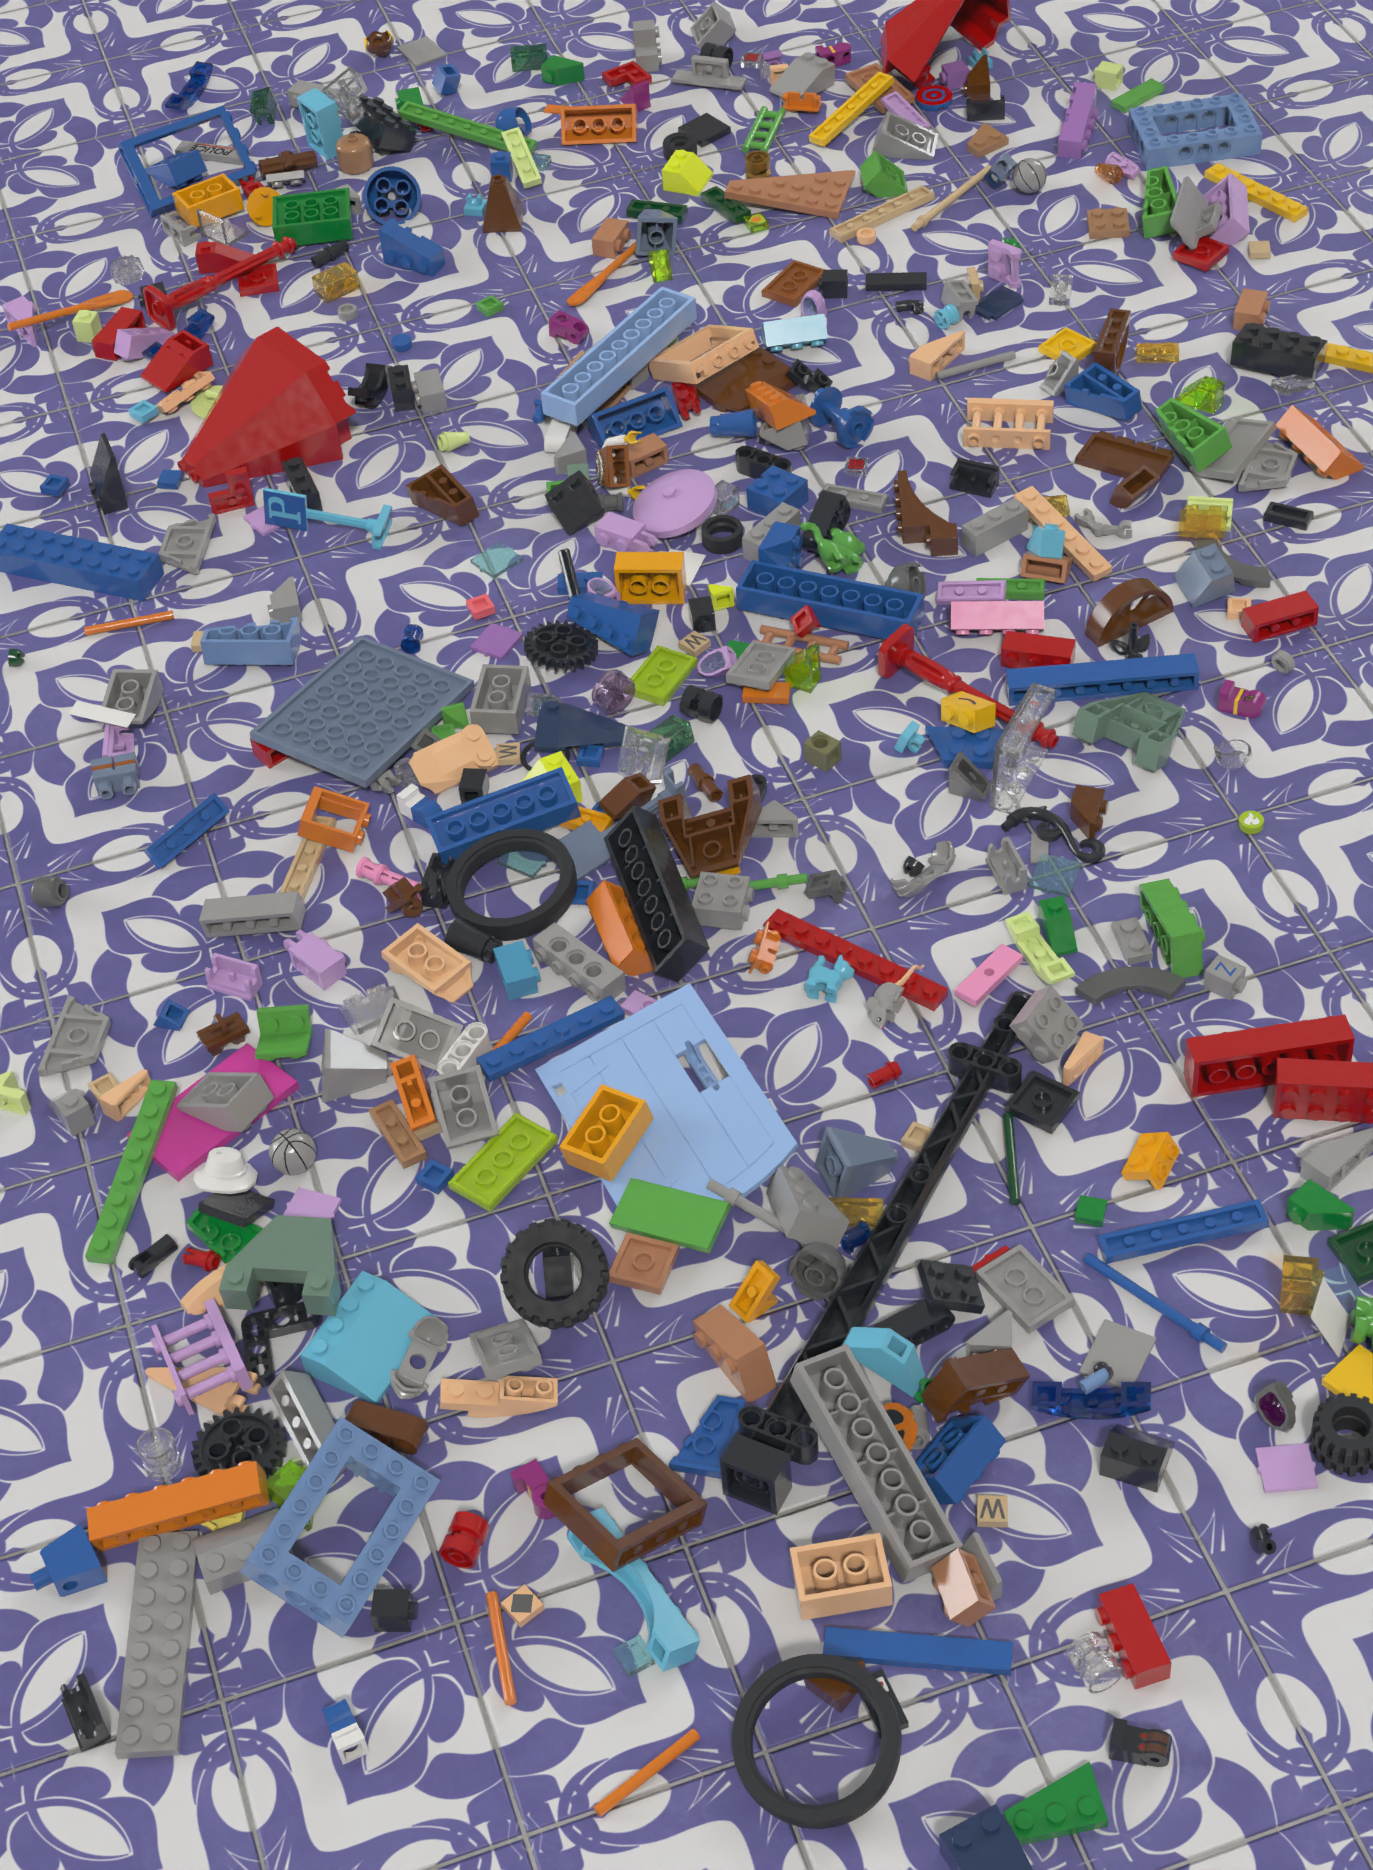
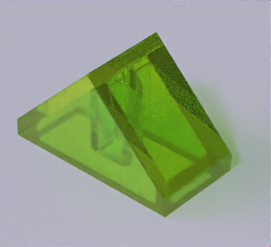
M668 249L648 251L647 259L653 283L673 280Z

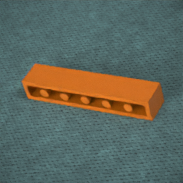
M244 1461L236 1467L225 1470L215 1469L204 1476L187 1477L182 1479L181 1482L172 1485H158L153 1490L147 1492L130 1493L122 1499L99 1502L96 1506L86 1508L89 1541L102 1552L137 1542L139 1538L177 1531L269 1505L266 1473L257 1461Z

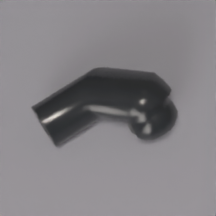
M921 300L895 302L896 312L913 310V313L916 315L924 312V303Z
M1264 1523L1258 1527L1254 1526L1250 1531V1537L1257 1554L1271 1555L1276 1551V1543L1270 1539L1272 1532L1267 1530L1269 1526Z

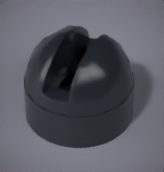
M908 856L904 861L903 871L905 874L909 873L910 877H915L922 872L925 866L915 858Z

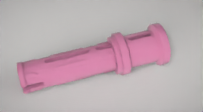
M367 857L360 859L355 871L357 877L368 878L378 886L383 884L390 886L404 877L390 871L385 864L378 865L371 862L370 858ZM407 878V880L412 884V886L419 883ZM420 892L413 895L418 899L422 900Z

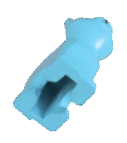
M819 955L817 962L810 968L809 978L805 982L807 997L818 1000V992L825 991V1001L836 1003L838 991L841 989L843 981L852 978L855 970L848 961L843 959L842 955H839L833 969L824 967L826 963L825 957Z

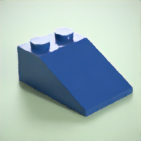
M198 149L174 154L145 168L146 172L168 187L176 186L177 188L187 185L186 181L190 179L195 181L202 178V173L208 171Z

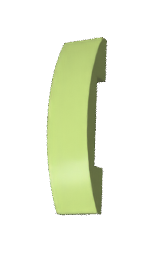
M1028 911L1005 919L1006 926L1020 953L1031 969L1043 981L1053 985L1075 977V972L1063 957L1058 958L1040 935V926Z

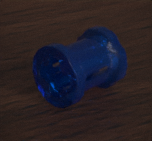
M409 624L404 628L405 637L401 640L400 646L404 652L416 654L421 648L420 640L424 636L423 628L417 624Z
M861 1220L857 1223V1226L845 1231L840 1245L847 1254L853 1253L855 1248L865 1243L871 1233L868 1224Z

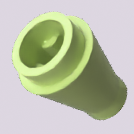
M467 431L442 432L437 435V445L441 452L445 451L447 453L470 443Z

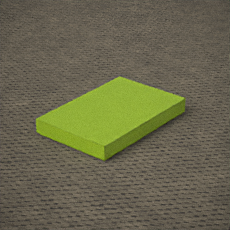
M657 645L625 684L623 691L625 694L665 706L698 665V658Z

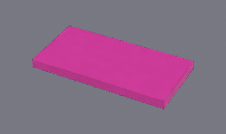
M246 1043L209 1072L259 1073L274 1098L267 1105V1109L258 1114L251 1122L252 1125L298 1090L299 1086L295 1079L273 1062L256 1059V1049ZM202 1078L174 1098L152 1158L154 1163L178 1182L205 1162L211 1150L224 1147L242 1133L224 1131L178 1110L177 1104ZM130 1131L128 1134H126L128 1140H129V1137H130V1134H131L132 1131Z

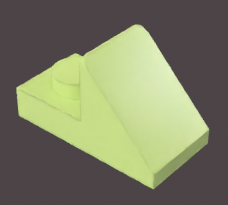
M9 1071L1 1074L0 1109L26 1116L31 1106L25 1091L18 1088L14 1072Z

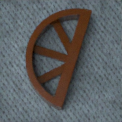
M1110 308L1094 349L1093 363H1098L1110 372L1118 375L1125 356L1131 310Z
M1147 578L1127 580L1109 591L1096 605L1087 622L1085 636L1096 646L1101 647L1109 643L1110 640H1116L1128 634L1131 622L1138 623L1139 629L1174 612L1172 599L1159 586Z

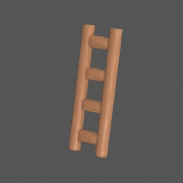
M761 625L760 634L765 635L762 641L753 640L776 644L771 643L774 637L785 638L786 641L781 646L795 648V657L841 665L842 656L837 655L839 649L848 650L849 641L807 634L801 638L796 635L795 631ZM796 641L808 643L806 649L793 646ZM817 645L830 647L828 653L815 651Z

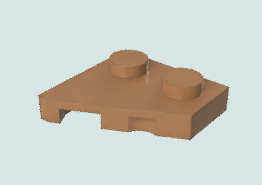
M983 123L968 141L967 151L980 158L1008 145L1009 137L989 124Z

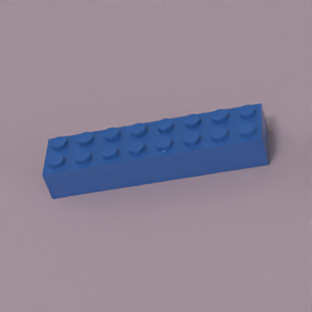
M8 523L0 531V572L142 602L146 600L164 575L160 556L157 553Z
M756 560L750 562L736 587L737 609L790 620L793 615L808 605L813 608L815 616L823 627L881 639H887L903 624L912 626L915 635L924 617V594Z

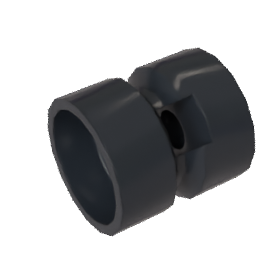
M706 42L701 48L700 56L728 59L730 69L733 61V50L731 47L718 46L717 44Z
M689 685L684 690L680 701V711L682 714L694 718L698 716L700 720L709 723L716 722L723 708V696L712 691L705 692L703 688Z

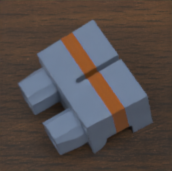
M135 752L114 755V763L112 756L90 760L98 796L100 795L102 800L111 799L115 792L121 791L126 796L136 793V789L140 788V768Z

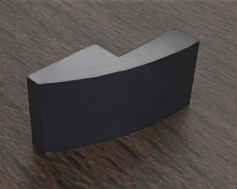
M798 358L792 363L785 374L798 385L814 393L819 388L825 389L830 387L833 383L819 368L812 372Z

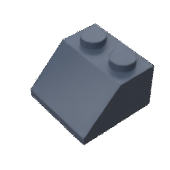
M1215 543L1193 551L1174 575L1176 582L1192 608L1235 592L1233 571Z

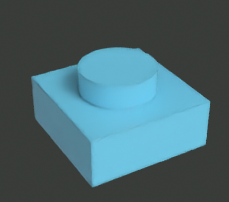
M145 400L128 409L130 417L143 424L159 414L158 408Z

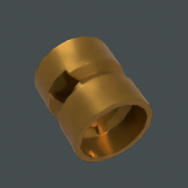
M757 150L745 156L746 179L771 177L770 156L767 152Z

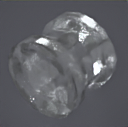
M411 758L401 759L394 765L396 778L402 781L398 785L403 788L408 787L410 784L416 786L419 783L408 763Z

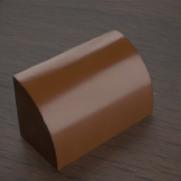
M1145 464L1115 487L1109 503L1118 508L1128 507L1159 482L1160 477Z

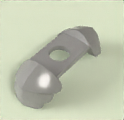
M938 842L936 849L932 852V857L928 858L930 866L908 882L906 879L894 880L891 878L890 881L900 897L906 898L918 895L925 886L943 872H948L956 858L952 842Z
M425 1316L416 1322L414 1328L409 1331L408 1336L412 1342L398 1371L391 1369V1385L400 1399L417 1397L429 1387L424 1381L437 1353L446 1350L449 1338L447 1325L438 1317ZM413 1356L422 1357L426 1363L425 1367L422 1369L413 1368L410 1365V1358Z

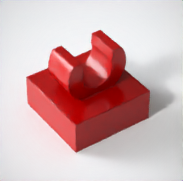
M808 605L804 606L790 618L796 635L801 638L807 634H812L811 630L815 627H821L813 608Z

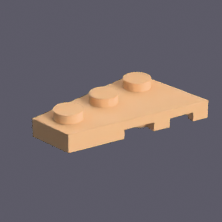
M198 371L194 374L195 378L181 384V391L175 390L155 406L159 412L170 414L179 408L178 404L182 401L188 402L193 399L195 392L209 388L211 386L210 382L215 377L211 372Z

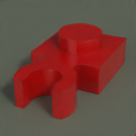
M249 176L250 181L248 182L240 180L243 194L247 198L255 189L264 187L260 181L255 182L252 176Z

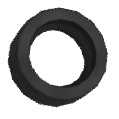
M716 515L703 523L701 527L702 543L707 551L714 554H729L742 546L743 526L739 519L730 515ZM718 532L733 533L730 536L721 538L712 536Z

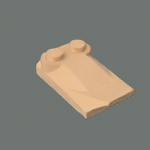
M478 724L467 725L462 731L413 753V757L408 762L419 784L430 789L434 796L458 786L463 768L487 769V772L499 766L495 751L484 730Z
M419 923L381 951L382 958L388 962L391 971L405 974L432 994L452 1003L459 1000L474 986L471 977V961Z

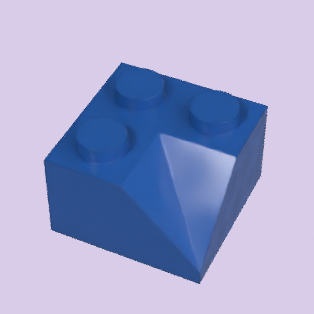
M775 521L758 548L759 561L796 569L801 567L804 561V554L801 553L803 537L800 536V526Z

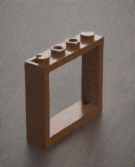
M638 1438L622 1443L615 1449L605 1454H599L593 1460L583 1465H577L571 1471L552 1478L547 1483L543 1504L612 1572L701 1526L708 1505L706 1501ZM632 1465L677 1508L616 1539L572 1494Z

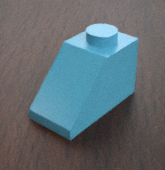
M1045 523V527L1037 526L1027 543L1026 549L1039 557L1062 559L1066 531L1058 528V524Z

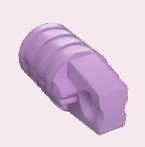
M1111 152L1105 161L1107 169L1133 180L1141 171L1138 165L1116 152Z

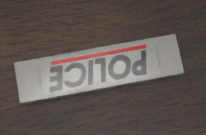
M182 140L175 149V154L198 149L203 160L243 165L235 147Z

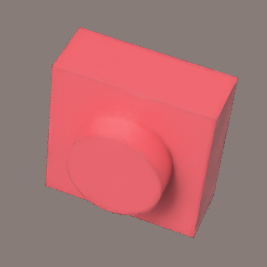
M487 593L466 600L467 609L474 620L496 613L495 606Z

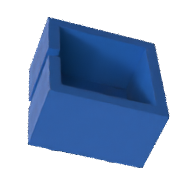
M774 465L769 467L761 475V478H757L746 488L748 509L763 516L770 514L782 502L800 509L809 501L808 480Z

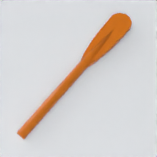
M636 241L600 274L567 299V304L569 306H576L587 300L609 275L635 253Z
M127 290L114 291L77 305L7 323V328L9 331L75 314L79 310H95L132 301L133 294Z

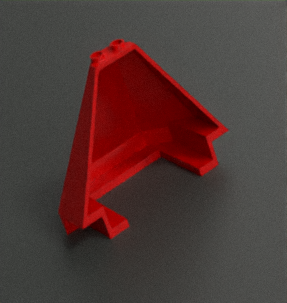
M1009 0L913 1L885 23L881 36L882 73L888 74L896 69L918 89L932 85L935 77L929 73L931 67L927 63L949 26L953 27L980 51H982V48L987 49L994 44L999 28L1011 20Z
M277 326L258 336L241 354L177 465L179 470H183V473H186L193 482H197L203 488L226 484L225 471L245 466L250 479L283 472L281 462L290 458L301 456L306 467L342 460L341 444L352 439L348 417L355 414L356 411L354 407L345 402L344 397L346 394L337 380L333 381L329 375L330 367L327 362Z

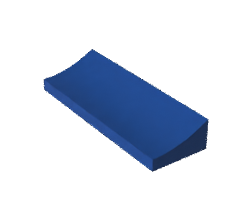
M560 767L427 816L425 819L437 851L441 856L442 863L449 864V856L453 857L456 861L471 845L494 833L511 829L543 831L578 818L581 814L563 768Z

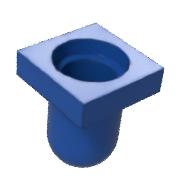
M535 398L534 404L536 409L532 420L534 423L540 424L544 422L547 415L543 414L542 401Z

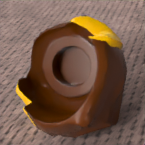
M388 30L383 33L373 31L368 37L364 38L366 51L383 58L391 50L394 43V38Z

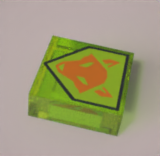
M762 212L743 217V223L751 233L769 228V222Z

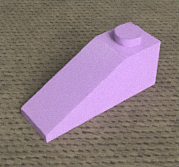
M24 296L2 305L8 323L35 316L36 307L32 301L29 302ZM37 324L16 329L31 346H37Z
M163 327L117 329L114 353L122 356L121 359L125 361L144 358L162 346L175 333Z

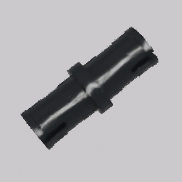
M341 239L332 246H326L324 251L310 258L312 265L317 269L329 261L333 262L337 256L349 250V245L344 239Z

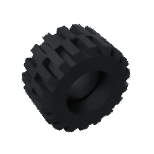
M1340 1393L1337 1394L1336 1399L1330 1396L1326 1398V1403L1321 1402L1313 1416L1310 1442L1312 1453H1316V1460L1319 1463L1325 1462L1324 1468L1329 1471L1333 1468L1336 1470V1474L1342 1475L1345 1472L1349 1476H1356L1357 1472L1365 1475L1368 1474L1369 1468L1373 1470V1404L1369 1402L1370 1398L1365 1396L1358 1398L1355 1393H1350V1396ZM1352 1430L1359 1433L1363 1438L1347 1439L1340 1436L1337 1431Z

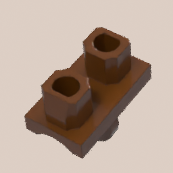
M404 876L382 892L390 902L385 908L391 913L401 907V911L406 917L414 918L422 912L423 907L420 899L413 895L424 888L420 883L412 886Z
M235 1012L225 1018H222L219 1013L214 1015L215 1023L196 1032L197 1037L208 1053L210 1052L212 1056H216L222 1053L224 1045L230 1042L236 1045L246 1040L245 1035L250 1033V1030L240 1014Z

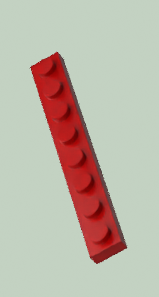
M778 908L763 924V927H765L767 921L770 922L768 930L778 931L782 940L816 956L823 955L827 961L833 964L836 963L839 955H842L843 959L848 961L855 970L854 974L879 986L887 982L895 984L908 972V969ZM915 972L901 986L904 988L901 994L902 997L934 1012L948 996L947 987Z

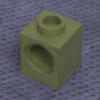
M819 730L804 742V760L825 772H828L842 759L841 741Z

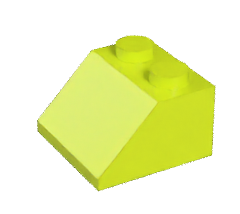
M676 150L662 169L663 190L699 196L712 178L713 172L694 152Z
M562 751L540 758L523 779L525 781L562 767L577 803L583 801L580 780Z

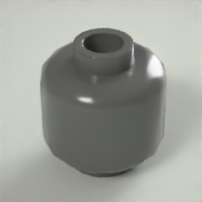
M58 876L39 877L32 884L30 896L40 908H56L62 906L67 899L68 886Z

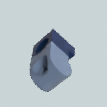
M1006 152L993 164L983 178L996 190L1007 182L1017 163ZM992 174H995L997 176L998 182H995L991 178Z

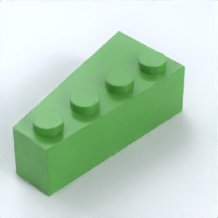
M1167 166L1147 170L1144 213L1142 216L1144 239L1177 232L1170 224L1177 194Z
M1172 397L1155 410L1162 430L1198 473L1232 448L1224 426Z
M1169 878L1139 884L1141 909L1150 929L1153 928L1157 945L1162 946L1165 964H1171L1170 972L1183 978L1203 975L1202 942H1205V932L1202 927L1198 926L1194 913L1191 914L1189 912L1186 900L1181 899L1179 889L1173 886Z

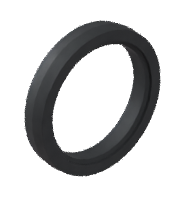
M534 829L505 830L477 841L458 857L447 878V897L455 918L462 917L473 926L493 935L495 939L500 941L522 939L545 930L559 920L568 910L577 890L576 868L568 849L554 836ZM516 851H531L549 857L559 866L560 877L554 892L544 903L525 914L510 918H490L474 912L464 902L465 889L471 876L483 864L497 856Z
M806 1654L779 1662L753 1682L742 1698L735 1715L732 1729V1749L736 1770L741 1782L759 1806L777 1819L797 1827L809 1829L833 1828L861 1817L872 1809L888 1791L900 1762L902 1747L901 1726L896 1708L890 1696L868 1671L842 1657L828 1654ZM811 1678L833 1679L855 1688L873 1706L881 1727L880 1753L870 1776L857 1790L845 1798L821 1805L801 1804L779 1795L760 1776L753 1756L754 1730L766 1704L783 1688L795 1682Z

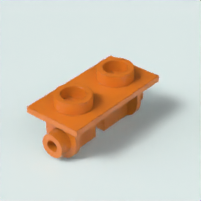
M787 91V93H783V101L785 102L782 107L789 112L806 111L807 113L819 112L821 108V95L817 93L804 92L803 99H800V92Z
M768 921L763 930H757L753 943L756 944V948H752L747 962L751 963L749 974H751L754 968L758 969L762 974H768L773 969L776 958L775 954L778 951L781 936L776 930H768L770 924Z

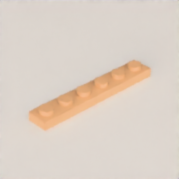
M1033 486L1014 495L1015 499L1028 508V516L1038 526L1045 527V523L1058 524V528L1066 531L1063 552L1068 557H1072L1073 562L1093 582L1112 573V565Z

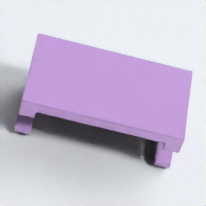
M106 723L102 757L112 756L114 763V755L134 752L135 735L134 733H120L121 730H129V726L126 728Z
M214 953L211 957L213 968H205V977L208 983L206 985L207 989L252 1001L263 985L259 966L253 963Z

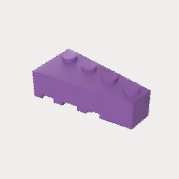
M1074 82L1073 94L1070 95L1069 108L1066 110L1065 122H1063L1058 139V157L1081 159L1083 152L1087 151L1088 141L1091 140L1092 131L1095 129V120L1097 121L1099 117V109H1096L1097 84Z

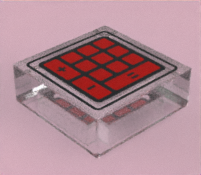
M744 52L741 59V67L758 69L761 64L762 53Z
M847 457L844 476L866 477L869 458Z

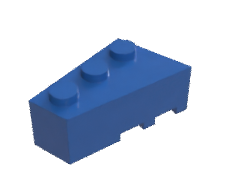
M392 217L378 229L384 263L432 277L446 264L443 247L423 235L419 237L413 234L412 229L409 227H401L396 224V220Z
M1093 363L1064 385L1066 404L1124 421H1127L1142 410L1140 390L1098 363Z

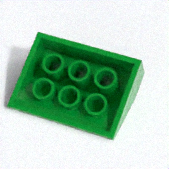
M349 187L273 196L272 229L275 241L281 242L282 238L286 236L294 238L297 245L307 246L314 243L325 244L331 241H340L341 239L345 241L353 239Z

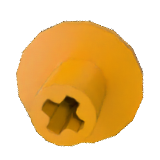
M270 187L255 189L247 200L249 217L261 226L272 225L273 196H280L276 190Z

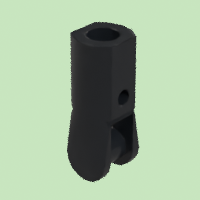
M165 1234L145 1251L134 1256L129 1261L128 1268L132 1271L136 1270L138 1277L145 1278L157 1265L177 1251L178 1246L173 1238Z

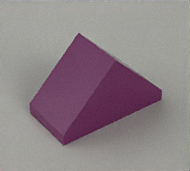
M646 80L631 86L620 98L623 104H636L638 112L651 107L648 81Z

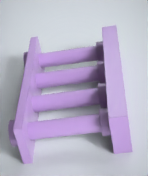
M214 1298L204 1302L208 1313L203 1315V1319L162 1337L157 1325L151 1326L155 1335L154 1338L150 1339L156 1354H163L177 1387V1390L172 1392L179 1408L185 1406L189 1416L195 1414L189 1402L190 1399L229 1381H232V1383L238 1381L242 1391L253 1387ZM209 1329L210 1331L215 1329V1331L210 1332V1336L169 1354L168 1346L203 1330ZM216 1346L218 1348L223 1346V1348L218 1350L219 1353L176 1371L174 1364ZM222 1363L224 1365L231 1364L226 1367V1371L184 1389L181 1383Z

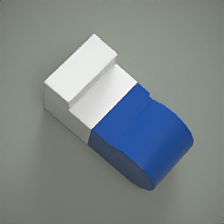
M410 784L396 795L400 813L428 828L425 817L443 811L436 801L429 800L428 797L421 794L419 788L414 784Z
M346 1699L322 1709L331 1738L343 1765L369 1753L365 1738ZM358 1745L354 1751L345 1752V1750Z

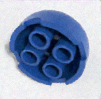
M395 166L383 167L375 171L368 178L363 191L364 205L370 216L381 224H385L387 221L380 219L379 214L385 213L389 208H393L394 212L398 215H404L410 209L411 214L407 218L396 222V224H404V221L411 220L417 213L421 203V190L416 179L405 169ZM389 193L395 194V200H389ZM395 207H406V211L399 213Z

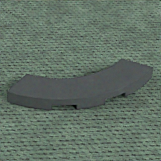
M1218 539L1195 540V551L1215 543L1233 571L1234 580L1241 582L1240 585L1270 588L1271 581L1268 567L1252 566L1234 560L1221 549Z
M1141 966L1120 967L1089 977L1075 987V994L1095 1006L1103 1000L1129 989H1138L1139 992L1152 993L1171 1000L1186 986V979L1157 968Z

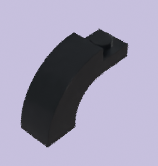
M366 363L362 383L359 387H348V396H355L356 405L378 406L384 399L390 384L388 368L393 366Z

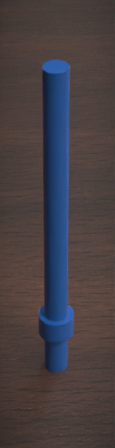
M1091 1253L1084 1257L1083 1262L1190 1332L1191 1337L1199 1343L1205 1342L1220 1353L1226 1350L1228 1344L1210 1332L1211 1329L1201 1322L1195 1323Z

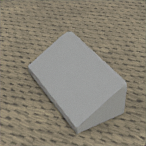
M974 1532L965 1542L962 1550L977 1557L993 1600L1002 1598L1003 1581L979 1533Z

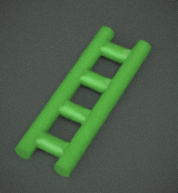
M762 106L746 138L742 151L748 153L750 149H758L768 152L786 113V109L781 107L776 112L768 111L766 106ZM764 118L774 119L773 122L763 120ZM760 128L770 129L769 132L759 131ZM754 139H765V141L755 142Z

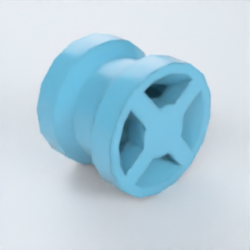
M948 304L943 309L934 312V320L939 328L945 330L950 327V324L954 325L959 322L960 315L954 305Z

